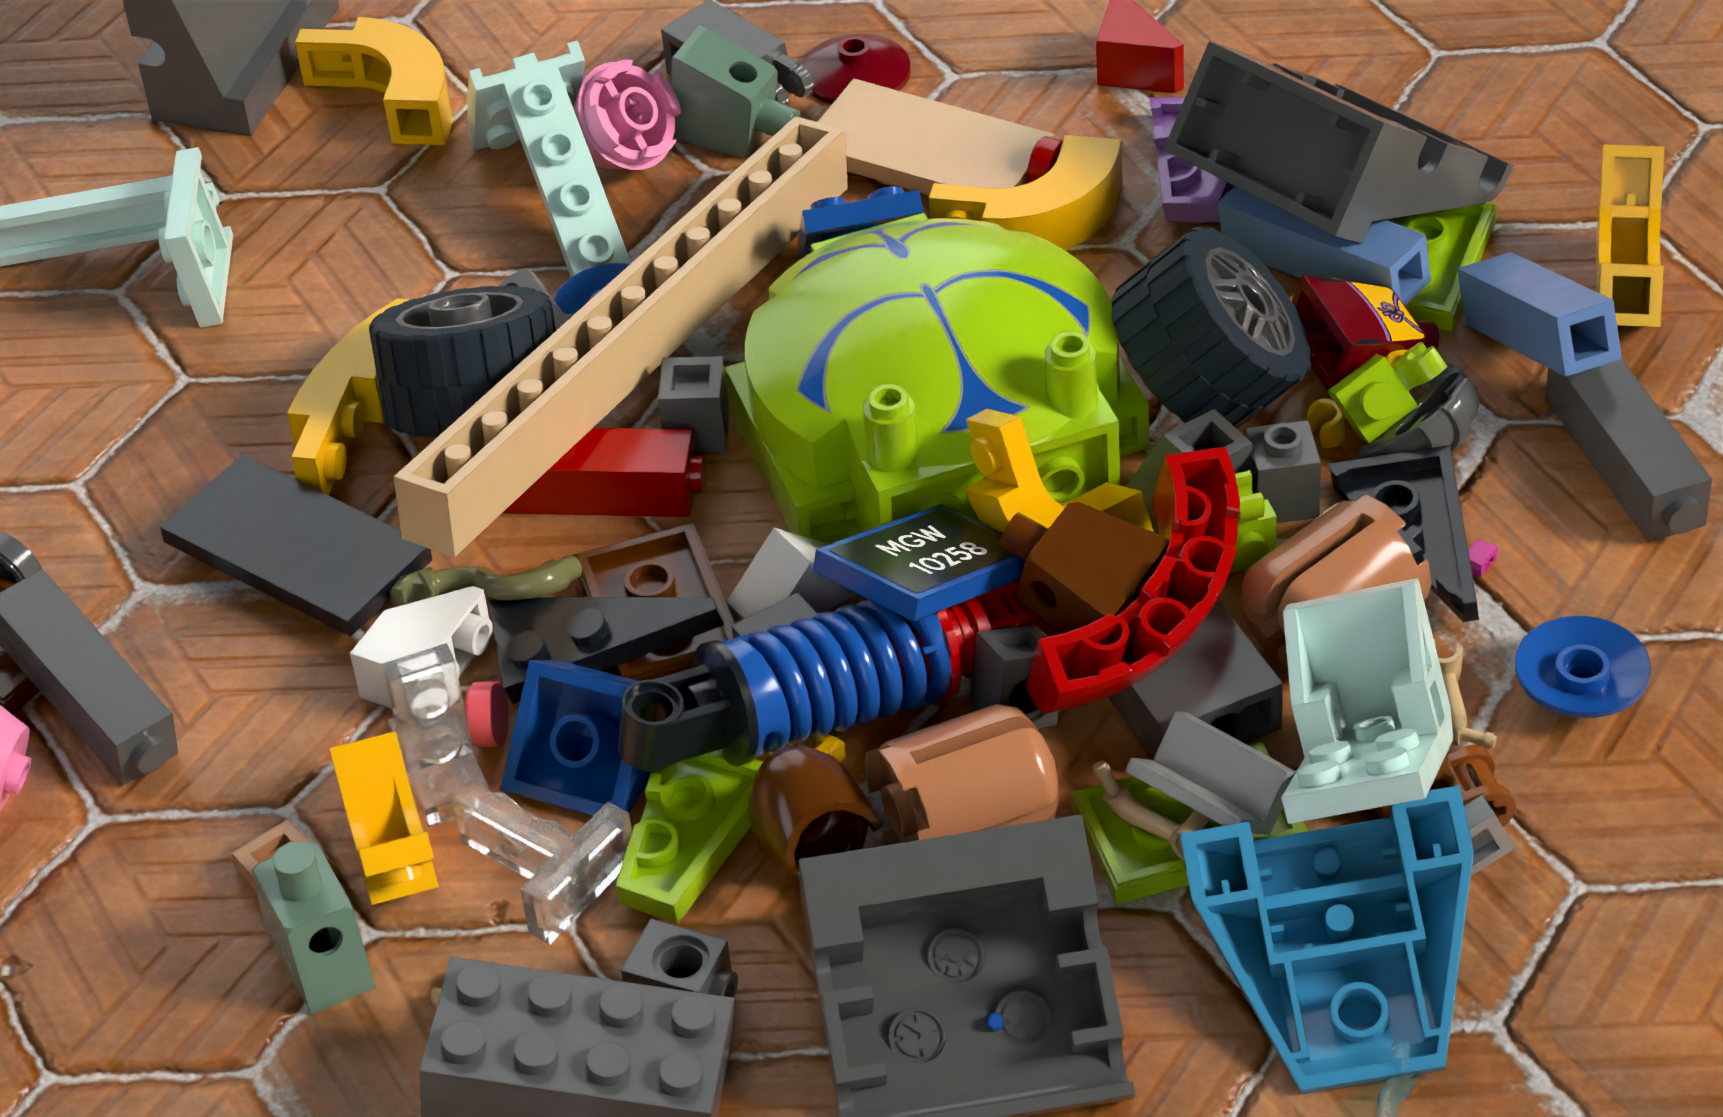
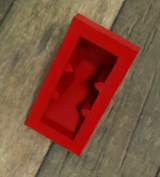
M1110 0L1096 39L1097 85L1176 93L1183 90L1184 44L1134 0Z

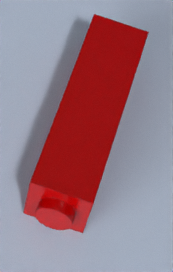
M592 428L503 513L690 517L695 492H704L706 459L704 455H695L692 430Z

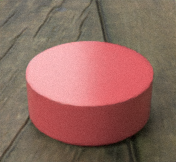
M500 681L473 682L466 694V729L470 741L478 748L503 746L506 741L509 712L506 693Z

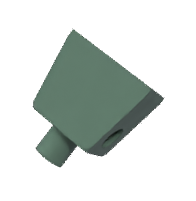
M699 25L672 57L670 85L674 89L681 107V114L675 117L673 139L676 141L743 158L751 155L766 134L774 136L795 116L800 117V111L775 101L778 72L772 64Z
M290 842L281 846L275 852L273 858L258 863L252 869L264 927L309 1013L313 1015L374 989L373 976L353 908L320 846L316 843ZM322 929L325 943L330 941L332 949L316 953L309 949V942L311 937Z

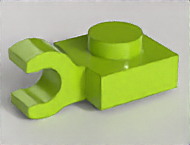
M1420 342L1406 351L1392 365L1389 364L1385 356L1375 354L1329 389L1328 393L1359 438L1366 443H1371L1418 407L1409 390L1432 380L1444 371L1447 365L1434 346H1430L1427 349Z
M1249 470L1235 474L1240 497V512L1238 516L1237 551L1230 573L1248 569L1276 548V514L1268 499L1264 500L1261 492L1253 494L1252 474Z

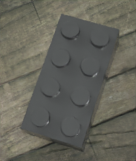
M450 956L420 1067L421 1117H718L732 1048L734 998Z

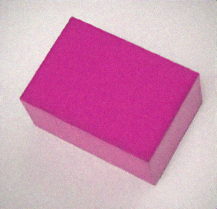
M1478 538L1469 548L1468 552L1473 574L1481 577L1497 559V546Z

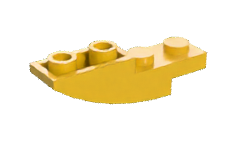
M397 298L353 328L330 349L297 392L287 411V416L295 447L291 457L298 481L329 495L335 479H342L345 473L347 451L353 438L361 436L364 421L384 423L369 325L378 314L409 299Z

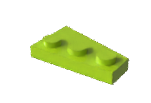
M717 750L671 764L664 769L656 770V773H650L645 789L647 798L641 821L634 824L615 885L619 903L679 924L751 827L748 804L750 786L763 761L754 759L748 764L736 767L726 762Z

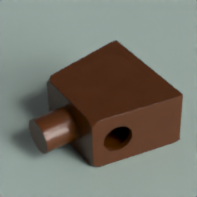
M1080 502L1068 503L1049 528L1017 512L1007 524L1000 538L999 546L1025 560L1016 591L1019 601L1063 634L1086 626L1110 613L1117 616L1139 597L1143 586L1156 571L1163 556L1166 554L1169 539Z

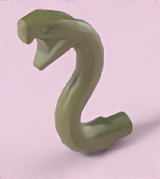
M568 555L559 560L551 559L527 571L503 575L496 573L490 568L480 566L451 567L436 571L428 567L401 576L391 588L390 597L395 605H405L474 586L483 589L485 596L495 600L531 599L547 596L566 589L570 582L581 576L582 566L576 557Z

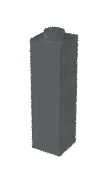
M1622 359L1567 377L1548 368L1545 400L1648 542L1676 534H1683L1707 524L1712 478Z
M43 569L0 592V646L122 785L129 783L144 773L158 770L168 759L178 754L173 713Z

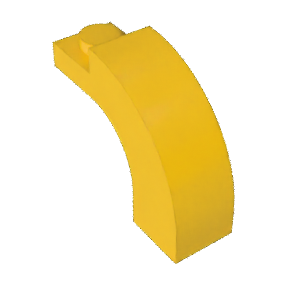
M358 17L353 30H299L295 44L304 86L361 87L382 92L385 94L383 102L391 144L446 145L452 124V110L445 70L439 52L427 38L404 25L368 17Z
M1065 135L1058 160L1054 167L1041 178L1022 186L984 188L933 183L929 196L930 219H967L995 223L1006 230L1031 233L1055 244L1065 251L1069 250L1099 231L1116 209L1123 186L1122 140Z
M1602 145L1600 198L1597 216L1595 292L1614 301L1617 325L1661 327L1664 265H1661L1660 222L1664 146Z
M985 409L966 419L973 440L970 443L971 456L985 478L964 488L973 510L984 525L1003 533L1011 518L1017 512H1020L1049 528L1068 503L1080 502L1154 532L1142 493L1136 489L1106 482L1073 500L1057 503L1047 492L1041 481L1020 416Z
M396 731L329 748L348 826L371 905L438 888L439 885L432 862L434 856L428 833L423 831L417 813Z

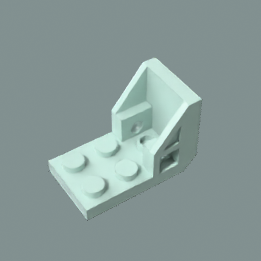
M1414 578L1287 604L1283 610L1291 707L1305 757L1281 797L1288 824L1425 799L1453 741L1451 707L1419 579Z

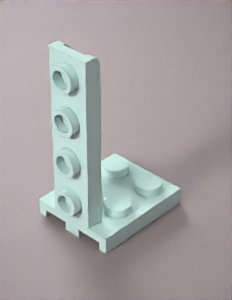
M578 40L567 43L566 54L538 62L535 53L513 58L512 65L514 69L483 77L480 68L470 70L468 77L467 132L473 149L478 150L488 146L492 149H502L513 145L520 139L570 276L572 277L585 269L603 264H631L572 107V103L583 83L585 59Z
M199 147L176 151L172 176L0 206V267L158 239L164 261L166 263L173 262L177 271V289L180 300L184 306H191L199 327L202 328L223 324L233 232L230 226L223 227L216 212V208L219 207V197L213 182L207 184L204 182L200 172L202 155Z

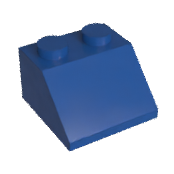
M529 660L500 790L618 823H624L646 788L650 773H655V771H643L631 767L622 760L617 748L622 698L627 688L639 681L565 661Z

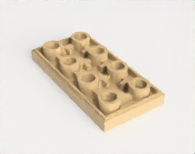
M853 79L818 121L819 123L845 129L847 172L875 179L883 185H896L913 191L919 190L920 193H924L928 197L930 196L933 183L984 188H1011L1028 184V163L1035 144L1044 136L1055 138L1053 133L858 79Z

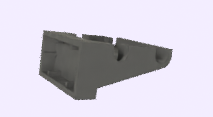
M123 0L131 36L148 38L154 41L138 63L152 120L252 136L300 65L295 44L299 30L324 29L339 7L338 0Z
M1211 41L1207 44L1163 149L1334 236L1358 243H1363L1372 221L1489 203L1502 191L1514 165L1342 85L1330 84L1318 77L1277 63L1272 65L1253 55Z
M1082 814L799 859L800 899L840 1117H1029L1134 1099L1133 1081H1128L1122 1049L1124 1033L1108 949L1102 946L1097 918L1099 901ZM998 1013L1003 1017L1004 1024L1000 1030L992 1031L987 1028L986 1019L990 1014Z

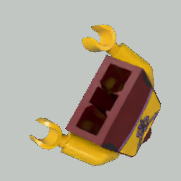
M1303 274L1294 296L1289 298L1300 314L1299 317L1308 334V342L1311 346L1312 354L1310 360L1311 368L1327 391L1375 354L1385 356L1389 364L1392 365L1406 351L1420 342L1427 349L1430 346H1434L1437 350L1439 345L1437 325L1433 321L1415 320L1395 291L1386 286ZM1332 399L1314 401L1309 406L1307 420L1312 432L1323 426L1319 432L1321 447L1333 448L1343 442L1345 438L1344 419L1346 417L1335 401Z

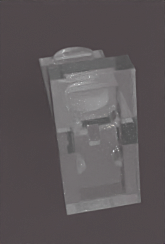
M445 643L382 663L394 718L388 719L390 732L396 731L407 776L428 826L431 827L492 807L489 787L473 753L456 664L448 644Z
M470 780L452 796L461 842L529 879L520 888L528 932L549 945L619 875L632 829L629 812L610 802H607L572 836L558 822L553 820L545 821L520 808L506 794L501 792L493 793Z

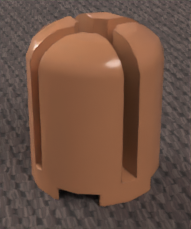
M1362 495L1355 501H1341L1247 569L1241 585V604L1244 617L1252 635L1268 654L1279 659L1282 665L1288 667L1283 610L1287 604L1414 578L1419 579L1423 599L1425 600L1428 598L1432 585L1429 563L1426 559L1419 565L1416 564L1410 548L1397 532L1407 524L1386 504L1368 495Z
M995 704L884 742L879 748L866 752L865 772L869 794L882 790L884 810L892 830L882 833L887 845L1055 819L1059 800V783L1054 757L1044 737L1038 732L1036 725L1017 707Z

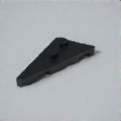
M1447 445L1329 463L1333 488L1346 501H1355L1362 495H1368L1386 504L1404 520L1407 525L1397 532L1410 548L1417 565L1427 559L1432 581L1430 589L1462 622L1479 620L1451 446Z
M537 597L522 600H488L503 687L513 704L520 702L529 660L565 661L603 671L725 625L714 597Z

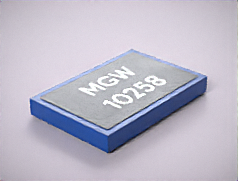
M940 504L816 549L813 571L912 621H916L1020 580L1025 560L999 546L1003 533Z

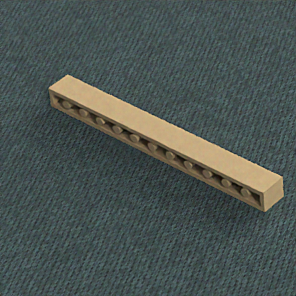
M795 116L393 477L402 540L456 557L648 377L662 363V358H668L799 235L803 210L811 209L810 205L818 200L839 197L848 189L845 129Z

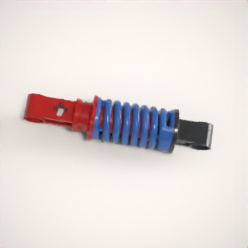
M1019 580L916 621H912L866 599L857 605L839 607L835 612L818 613L812 619L800 618L794 620L790 625H776L767 631H755L748 635L724 641L711 640L697 647L693 668L654 680L639 681L627 688L622 698L618 753L625 763L643 771L661 770L671 764L717 750L729 764L736 767L752 762L755 757L764 755L765 751L775 752L786 744L799 745L804 743L808 737L818 739L826 737L831 730L842 732L848 730L854 723L860 725L869 724L876 716L888 718L894 716L898 710L911 711L929 704L938 706L951 702L953 695L959 692L961 676L972 678L977 632L1037 625L1048 637L1061 633L1019 601L1016 595Z

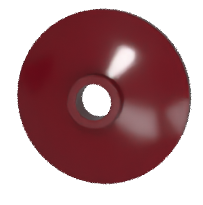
M848 34L831 38L814 47L802 62L803 67L807 68L808 72L811 73L810 75L815 84L812 89L813 92L810 94L830 104L834 103L853 79L900 91L906 85L911 73L910 58L907 52L896 42L873 34Z

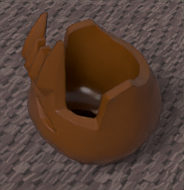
M789 745L777 749L761 764L750 786L748 804L752 832L759 847L775 865L784 879L791 876L799 879V859L845 852L849 844V851L863 849L868 833V825L874 832L884 827L864 792L845 766L834 756L804 745Z

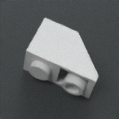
M471 586L384 610L350 652L360 698L427 720L441 700L448 698L453 693L459 677L475 656L481 655L490 643L493 625L489 619L484 590Z

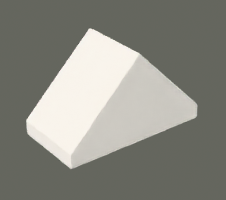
M773 528L728 598L727 606L730 613L738 621H741L799 593L818 614L828 611L857 593L813 571L816 549L829 544Z

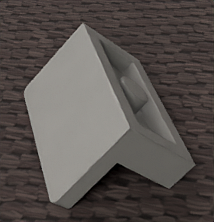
M1175 711L1154 759L1130 758L1125 769L1129 774L1223 826L1250 821L1252 833L1270 835L1283 807L1281 797L1296 773L1291 768L1195 716Z

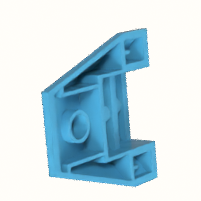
M1460 785L1429 790L1425 799L1389 805L1390 817L1296 834L1253 841L1250 821L1180 833L1192 903L1301 1094L1445 1071L1474 856Z

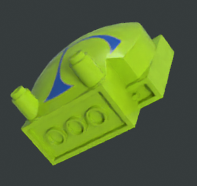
M925 213L811 244V253L796 262L775 280L769 288L770 300L753 312L745 338V361L725 367L730 414L790 532L827 544L849 538L940 504L982 523L973 510L964 488L985 478L971 456L970 443L973 440L966 422L967 418L985 409L1021 417L1041 481L1047 492L1057 503L1073 500L1106 482L1120 485V457L1149 449V402L1119 356V340L1112 320L1113 308L1105 288L1081 261L1064 249L1031 233L1006 230L998 224L985 221L946 218L928 219Z

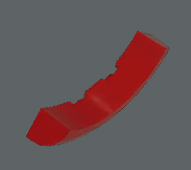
M1226 446L1165 455L1151 506L1158 524L1159 534L1169 539L1166 554L1163 556L1156 571L1143 586L1139 597L1117 616L1110 613L1081 628L1038 639L1026 688L1034 705L1043 714L1083 706L1114 695L1140 682L1165 665L1178 653L1212 611L1226 585L1237 551L1240 497L1235 471Z

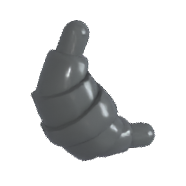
M1446 363L1447 368L1430 380V386L1415 400L1418 407L1381 434V437L1360 447L1357 452V458L1375 457L1447 445L1451 446V451L1459 449L1470 434L1471 423L1476 417L1479 408L1480 397L1476 387L1460 367H1454L1452 364Z

